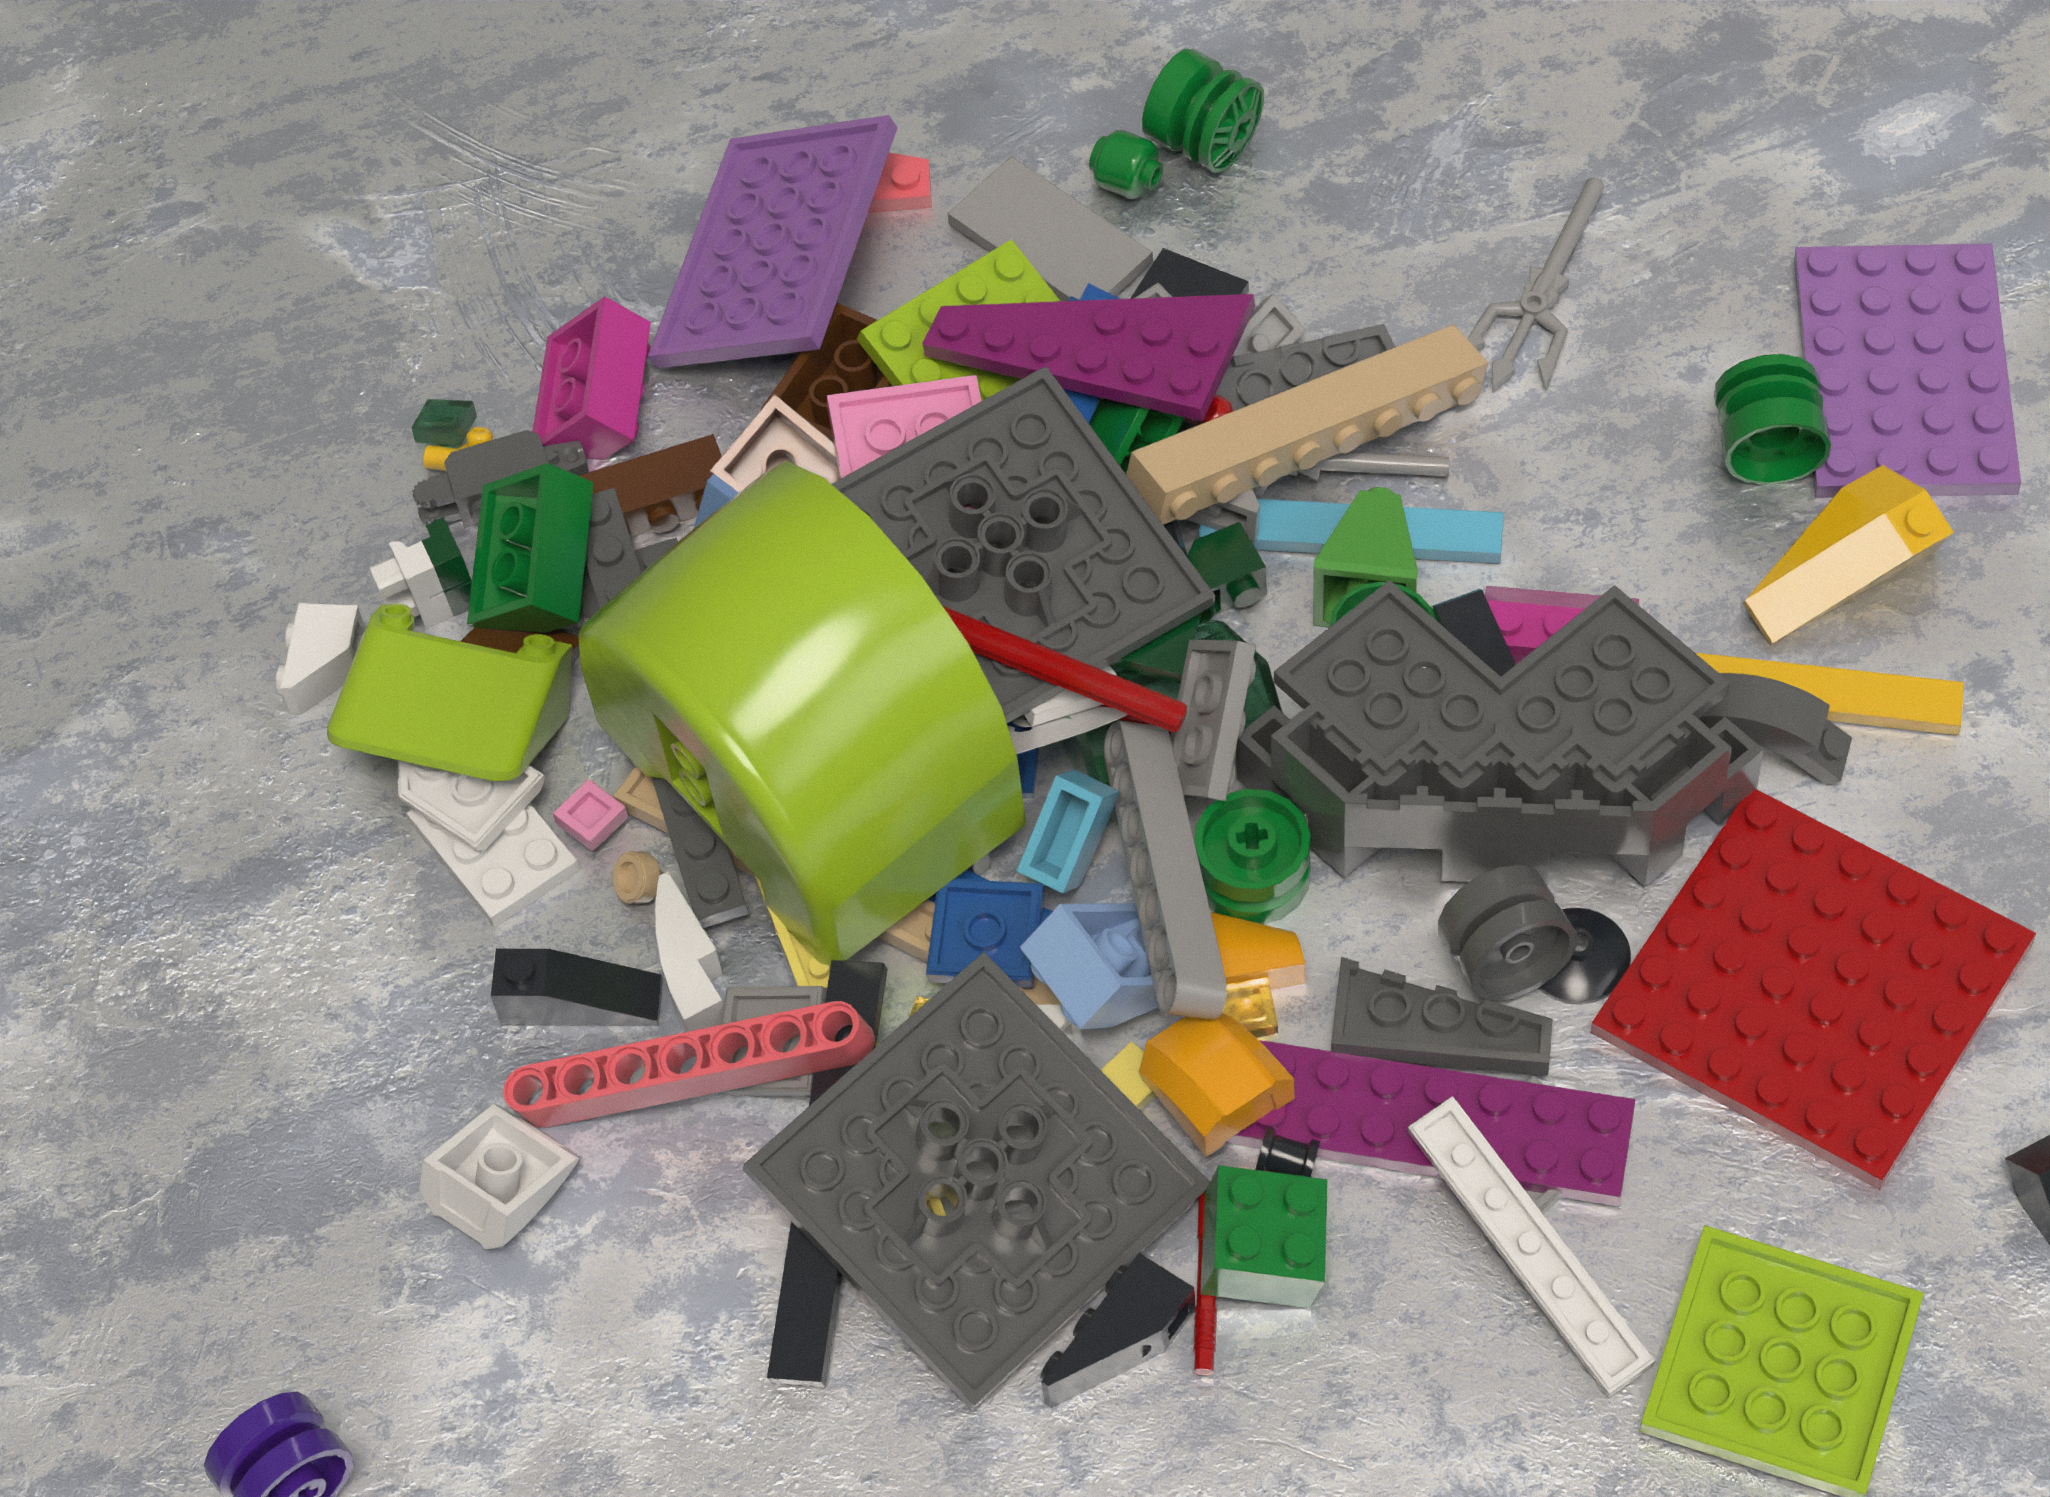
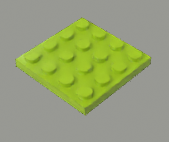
M1011 239L860 331L857 341L892 386L976 375L981 400L983 401L1021 379L925 356L922 343L940 307L1057 302L1060 300ZM1100 397V400L1094 410V413L1097 410L1101 400H1103L1104 398Z
M1704 1225L1639 1432L1842 1497H1865L1924 1292Z

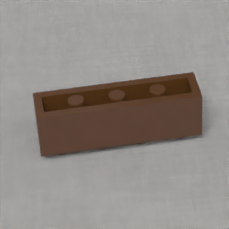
M711 434L578 476L594 482L592 494L615 487L631 538L651 531L657 533L667 532L674 529L680 522L697 518L706 483L710 478V470L722 456L715 436Z

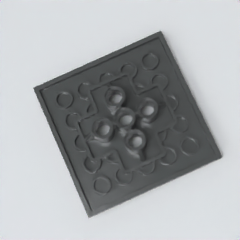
M1046 366L832 483L837 490L876 523L923 577L942 606L1099 669L1107 667L1214 605L1215 595ZM969 505L971 508L976 510L964 508V506ZM1039 519L1041 522L1045 524H1040L1035 521ZM997 544L1004 549H997L991 545ZM953 568L962 573H951L947 569ZM1024 582L1026 585L1034 588H1024L1019 584ZM973 652L1003 709L1006 723L1066 690Z
M985 952L972 961L745 1162L743 1166V1171L972 1411L1103 1290L1114 1272L1121 1265L1127 1267L1138 1253H1142L1193 1206L1206 1191L1210 1183L1181 1151ZM946 1121L956 1130L954 1137L943 1140L933 1136L928 1129V1125L932 1122L940 1123ZM1011 1125H1025L1033 1132L1034 1139L1025 1143L1016 1142L1010 1138L1006 1128ZM971 1161H986L992 1166L995 1174L988 1179H978L969 1173L966 1165ZM931 1197H946L954 1205L955 1211L946 1216L935 1215L926 1206V1201ZM1010 1200H1024L1032 1208L1033 1215L1027 1219L1014 1218L1007 1212L1005 1203Z

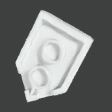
M398 760V793L400 800L475 851L486 850L541 791L545 781L544 775L530 765L517 778L507 781H490Z

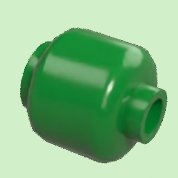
M1116 130L1108 136H1102L1098 139L1091 152L1089 169L1094 174L1095 182L1102 189L1127 199H1136L1142 196L1147 189L1153 190L1158 185L1163 173V164L1159 162L1158 148L1152 141L1125 130Z

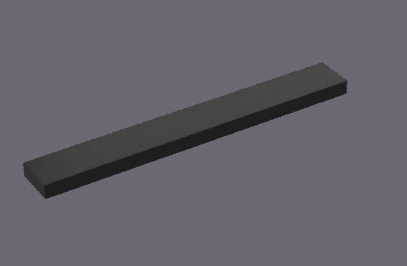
M831 960L825 1003L843 1001L850 1004L872 1028L875 1036L874 1049L877 1045L888 969L881 962ZM853 1025L842 1027L835 1036V1042L844 1040L850 1034ZM856 1064L814 1073L809 1106ZM792 1221L767 1379L774 1384L826 1387L842 1274Z

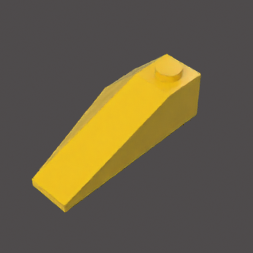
M1881 465L1838 491L1746 598L1743 605L1771 646L1936 552L1954 531L1924 488Z

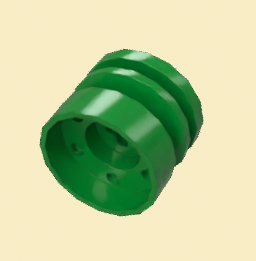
M1183 49L1175 54L1163 67L1152 85L1142 115V132L1148 139L1171 151L1183 150L1188 160L1200 162L1203 168L1213 173L1223 172L1240 157L1254 135L1264 106V89L1259 82L1251 78H1243L1236 70L1223 71L1218 61L1195 49Z
M1785 354L1760 355L1737 363L1726 370L1715 383L1714 400L1718 409V422L1722 427L1721 442L1724 461L1731 475L1747 483L1759 485L1785 484L1804 478L1818 470L1829 458L1831 440L1827 418L1822 411L1823 396L1820 392V379L1811 363L1800 357Z

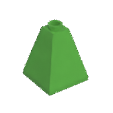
M1373 487L1368 491L1360 490L1314 561L1313 626L1329 628L1332 611L1342 596L1360 585L1376 582L1386 583L1390 580L1394 584L1402 585L1417 593L1418 569L1400 494H1395L1388 488Z

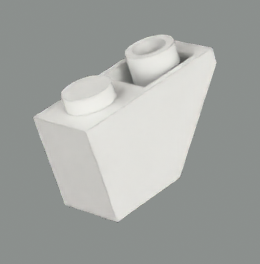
M298 603L295 621L289 622L286 628L285 645L288 651L285 665H279L276 674L277 693L284 696L291 715H302L344 685L366 629L358 605Z

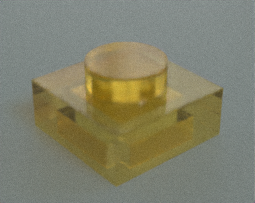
M1268 977L1227 984V997L1222 1013L1235 1019L1256 1038L1278 1034V1022Z

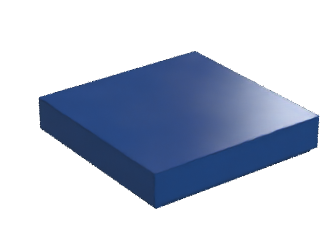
M953 879L937 891L926 969L928 982L949 983L980 954L985 952L1018 987L1034 988L1035 975L1030 967L1031 962L1020 946L1041 925L1045 896L1044 885L1040 883Z

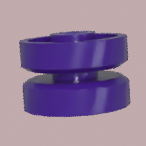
M297 1391L280 1393L267 1398L240 1414L219 1434L209 1448L204 1462L207 1477L223 1497H336L349 1479L354 1465L352 1453L335 1432L326 1428L322 1414L308 1396Z

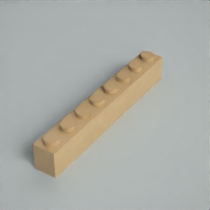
M1453 324L1132 451L1126 475L1163 525L1177 519L1184 520L1192 516L1196 511L1218 502L1226 503L1238 494L1251 488L1268 486L1282 476L1300 469L1307 470L1319 461L1339 453H1349L1363 443L1378 437H1388L1398 429L1417 421L1430 420L1437 413L1454 406L1469 404L1478 397L1482 390V383L1489 363Z

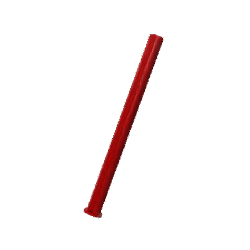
M943 606L973 652L1171 732H1178L1185 720L1187 705L1181 701Z

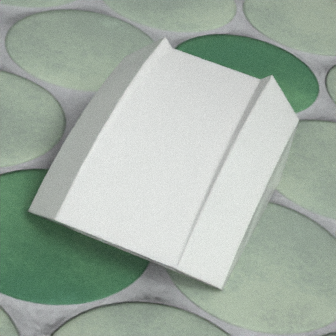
M492 1104L422 1160L419 1191L434 1217L440 1216L479 1242L484 1250L503 1247L549 1201L569 1176L580 1158L572 1150L526 1120L496 1104Z

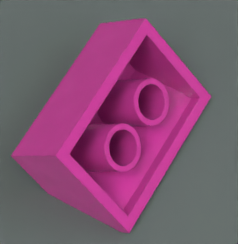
M604 296L547 337L532 432L539 434L543 446L579 440L586 459L605 460L621 448L628 447L634 441L639 429L637 422L639 401L645 388L642 382L645 361L650 351V344L648 343L650 321Z
M1486 586L1484 594L1516 664L1602 596ZM1631 598L1639 605V599Z

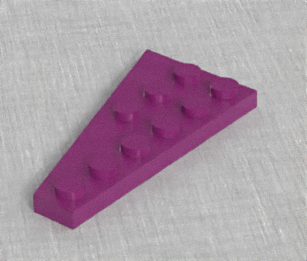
M1254 294L941 306L922 345L927 357L1020 379L1046 366L1063 389L1203 422L1255 309Z

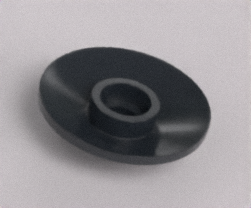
M1586 908L1562 909L1577 931V943L1583 944L1587 948L1583 951H1574L1570 961L1563 969L1538 989L1548 997L1567 1004L1582 1005L1603 1000L1610 996L1630 966L1631 951L1629 942L1622 929L1612 919L1597 911Z

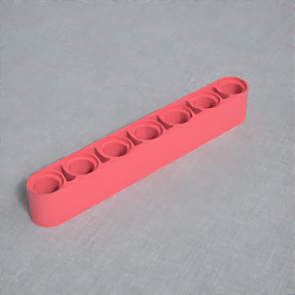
M833 1001L525 1065L515 1069L508 1076L504 1083L503 1095L509 1107L528 1123L538 1128H547L854 1065L872 1051L875 1036L872 1028L850 1004L843 1001ZM853 1025L850 1034L844 1040L835 1042V1036L842 1027ZM800 1036V1041L793 1050L783 1052V1048L790 1038ZM748 1046L745 1057L736 1063H732L735 1052L742 1047ZM696 1057L693 1068L688 1072L680 1074L683 1064L688 1059ZM645 1067L642 1078L630 1084V1078L633 1073ZM594 1078L591 1088L579 1095L582 1084L586 1080ZM543 1088L540 1098L535 1103L528 1105L531 1095L536 1090Z

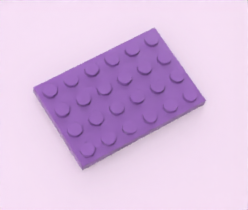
M889 115L738 137L729 140L648 354V358L657 369L820 349L898 128Z
M1992 243L1796 247L1794 266L1802 356L1805 361L1814 366L1819 375L1820 392L1823 396L1822 411L1827 418L1831 440L1829 458L1818 470L1813 472L1815 498H1833L1842 487L1881 465L1924 488L1930 496L2018 495L2021 478Z

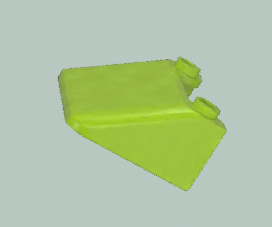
M382 604L371 615L327 725L328 740L338 747L490 781H507L520 776L569 717L572 645L554 641L553 638L547 635L534 634L525 637L520 650L517 653L437 637L413 631L414 616L408 606L403 604Z

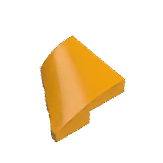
M1210 912L1227 987L1251 983L1252 991L1256 993L1305 984V961L1295 932Z

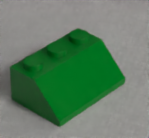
M545 463L483 485L467 619L468 626L483 629L547 633L579 623L594 482L552 464Z

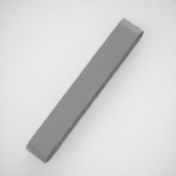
M1122 720L1113 721L1108 727L1104 740V759L1110 786L1121 791L1115 804V810L1159 1010L1163 1014L1217 1019L1225 1006L1227 984L1168 730L1156 725Z

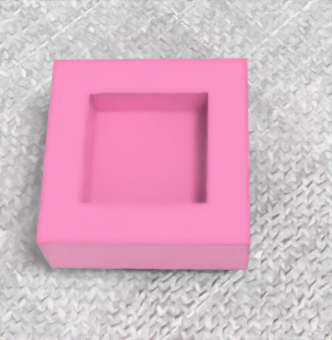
M589 779L553 813L555 823L592 852L628 818L626 807Z

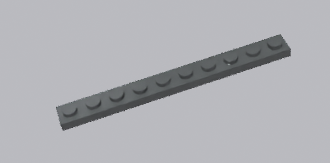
M615 487L592 494L591 501L592 514L589 520L586 566L600 609L641 574ZM652 777L692 911L701 926L706 928L749 914L728 846L666 779Z

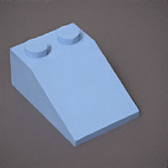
M1136 903L1059 904L1020 946L1031 962L1030 967L1033 974L1042 983L1049 986L1061 1002V1011L1064 1016L1080 1029L1111 1028L1159 1008Z

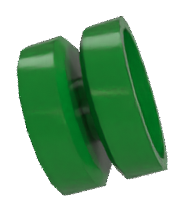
M1243 789L1228 793L1226 801L1216 800L1206 807L1196 824L1194 843L1209 908L1214 913L1260 924L1281 920L1298 908L1309 890L1311 870L1310 831L1304 814L1289 799L1269 790Z

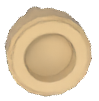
M628 851L623 853L616 861L612 876L613 887L617 896L623 902L644 904L656 897L658 876L663 874V872L659 869L656 859L650 853Z

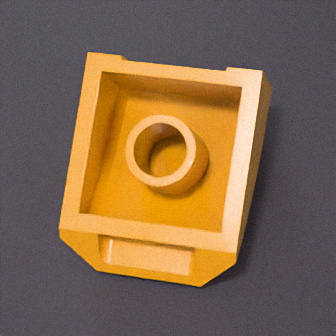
M1221 1013L1217 1019L1213 1020L1185 1016L1146 1041L1139 1069L1142 1079L1205 1157L1223 1147L1225 1141L1276 1108L1278 1110L1295 1099L1294 1078L1253 1034L1227 1014Z

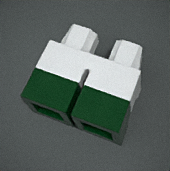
M444 517L425 525L430 537L407 547L400 541L388 542L394 557L369 567L384 604H403L408 606L414 617L420 615L426 628L469 610L472 580Z

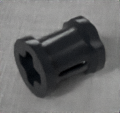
M1267 1127L1255 1170L1311 1177L1320 1141L1312 1139L1307 1144L1276 1135L1274 1128Z

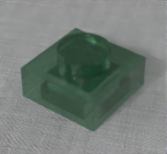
M428 399L411 427L415 443L437 444L439 446L461 445L477 418L474 402Z

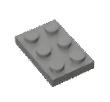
M1189 640L1178 695V701L1187 705V714L1178 732H1171L1170 735L1184 797L1226 801L1227 791L1231 788L1235 779V764L1233 761L1237 740L1242 735L1246 722L1243 709L1247 689L1252 683L1256 671V664L1253 659L1256 645L1228 640Z

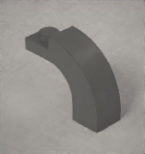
M1720 673L1730 682L1729 694L1699 718L1701 722L1708 728H1712L1722 718L1726 717L1759 746L1785 756L1826 786L1842 780L1852 737L1826 719L1830 707L1829 704L1807 691L1774 679L1748 674Z

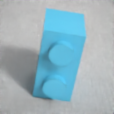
M1075 769L1056 775L1016 871L1062 894L1080 887L1121 791Z

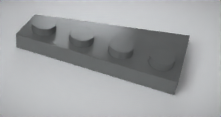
M1381 324L1330 335L1312 341L1298 342L1261 352L1233 356L1216 394L1229 400L1232 403L1233 411H1236L1395 348V345L1385 325Z
M1341 957L1331 1052L1404 1063L1548 1076L1553 1019L1487 999L1478 1004L1461 999L1457 996L1456 990L1436 985L1435 990L1407 983L1405 975L1385 969L1383 974L1380 975L1360 969L1358 961Z

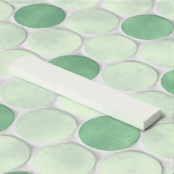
M1453 1096L1408 1127L1410 1136L1608 1398L1654 1366V1359Z

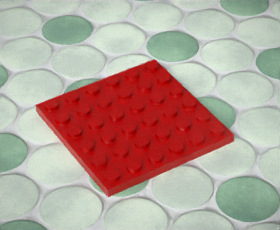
M1755 789L1737 805L1592 1021L1590 1033L1880 1190L2034 943L2036 932Z

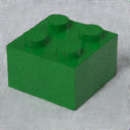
M1218 1165L1204 1196L1200 1294L1310 1308L1325 1282L1327 1179Z

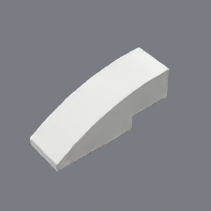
M667 871L658 876L655 900V928L660 963L677 1018L684 1032L722 1025L724 1014L723 1001L711 981L723 975L717 950Z

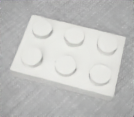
M530 803L490 846L482 851H475L416 810L412 809L407 812L410 824L494 928L580 871L576 858Z

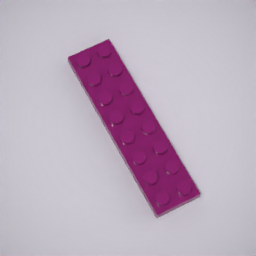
M1259 1040L1294 1078L1295 1099L1278 1110L1276 1108L1224 1142L1261 1149L1266 1128L1270 1127L1275 1129L1276 1135L1307 1144L1312 1139L1320 1141L1316 1158L1442 1178L1410 1136L1408 1127L1453 1096L1524 1190L1545 1193L1548 1189L1562 1193V1198L1619 1207L1636 1099Z

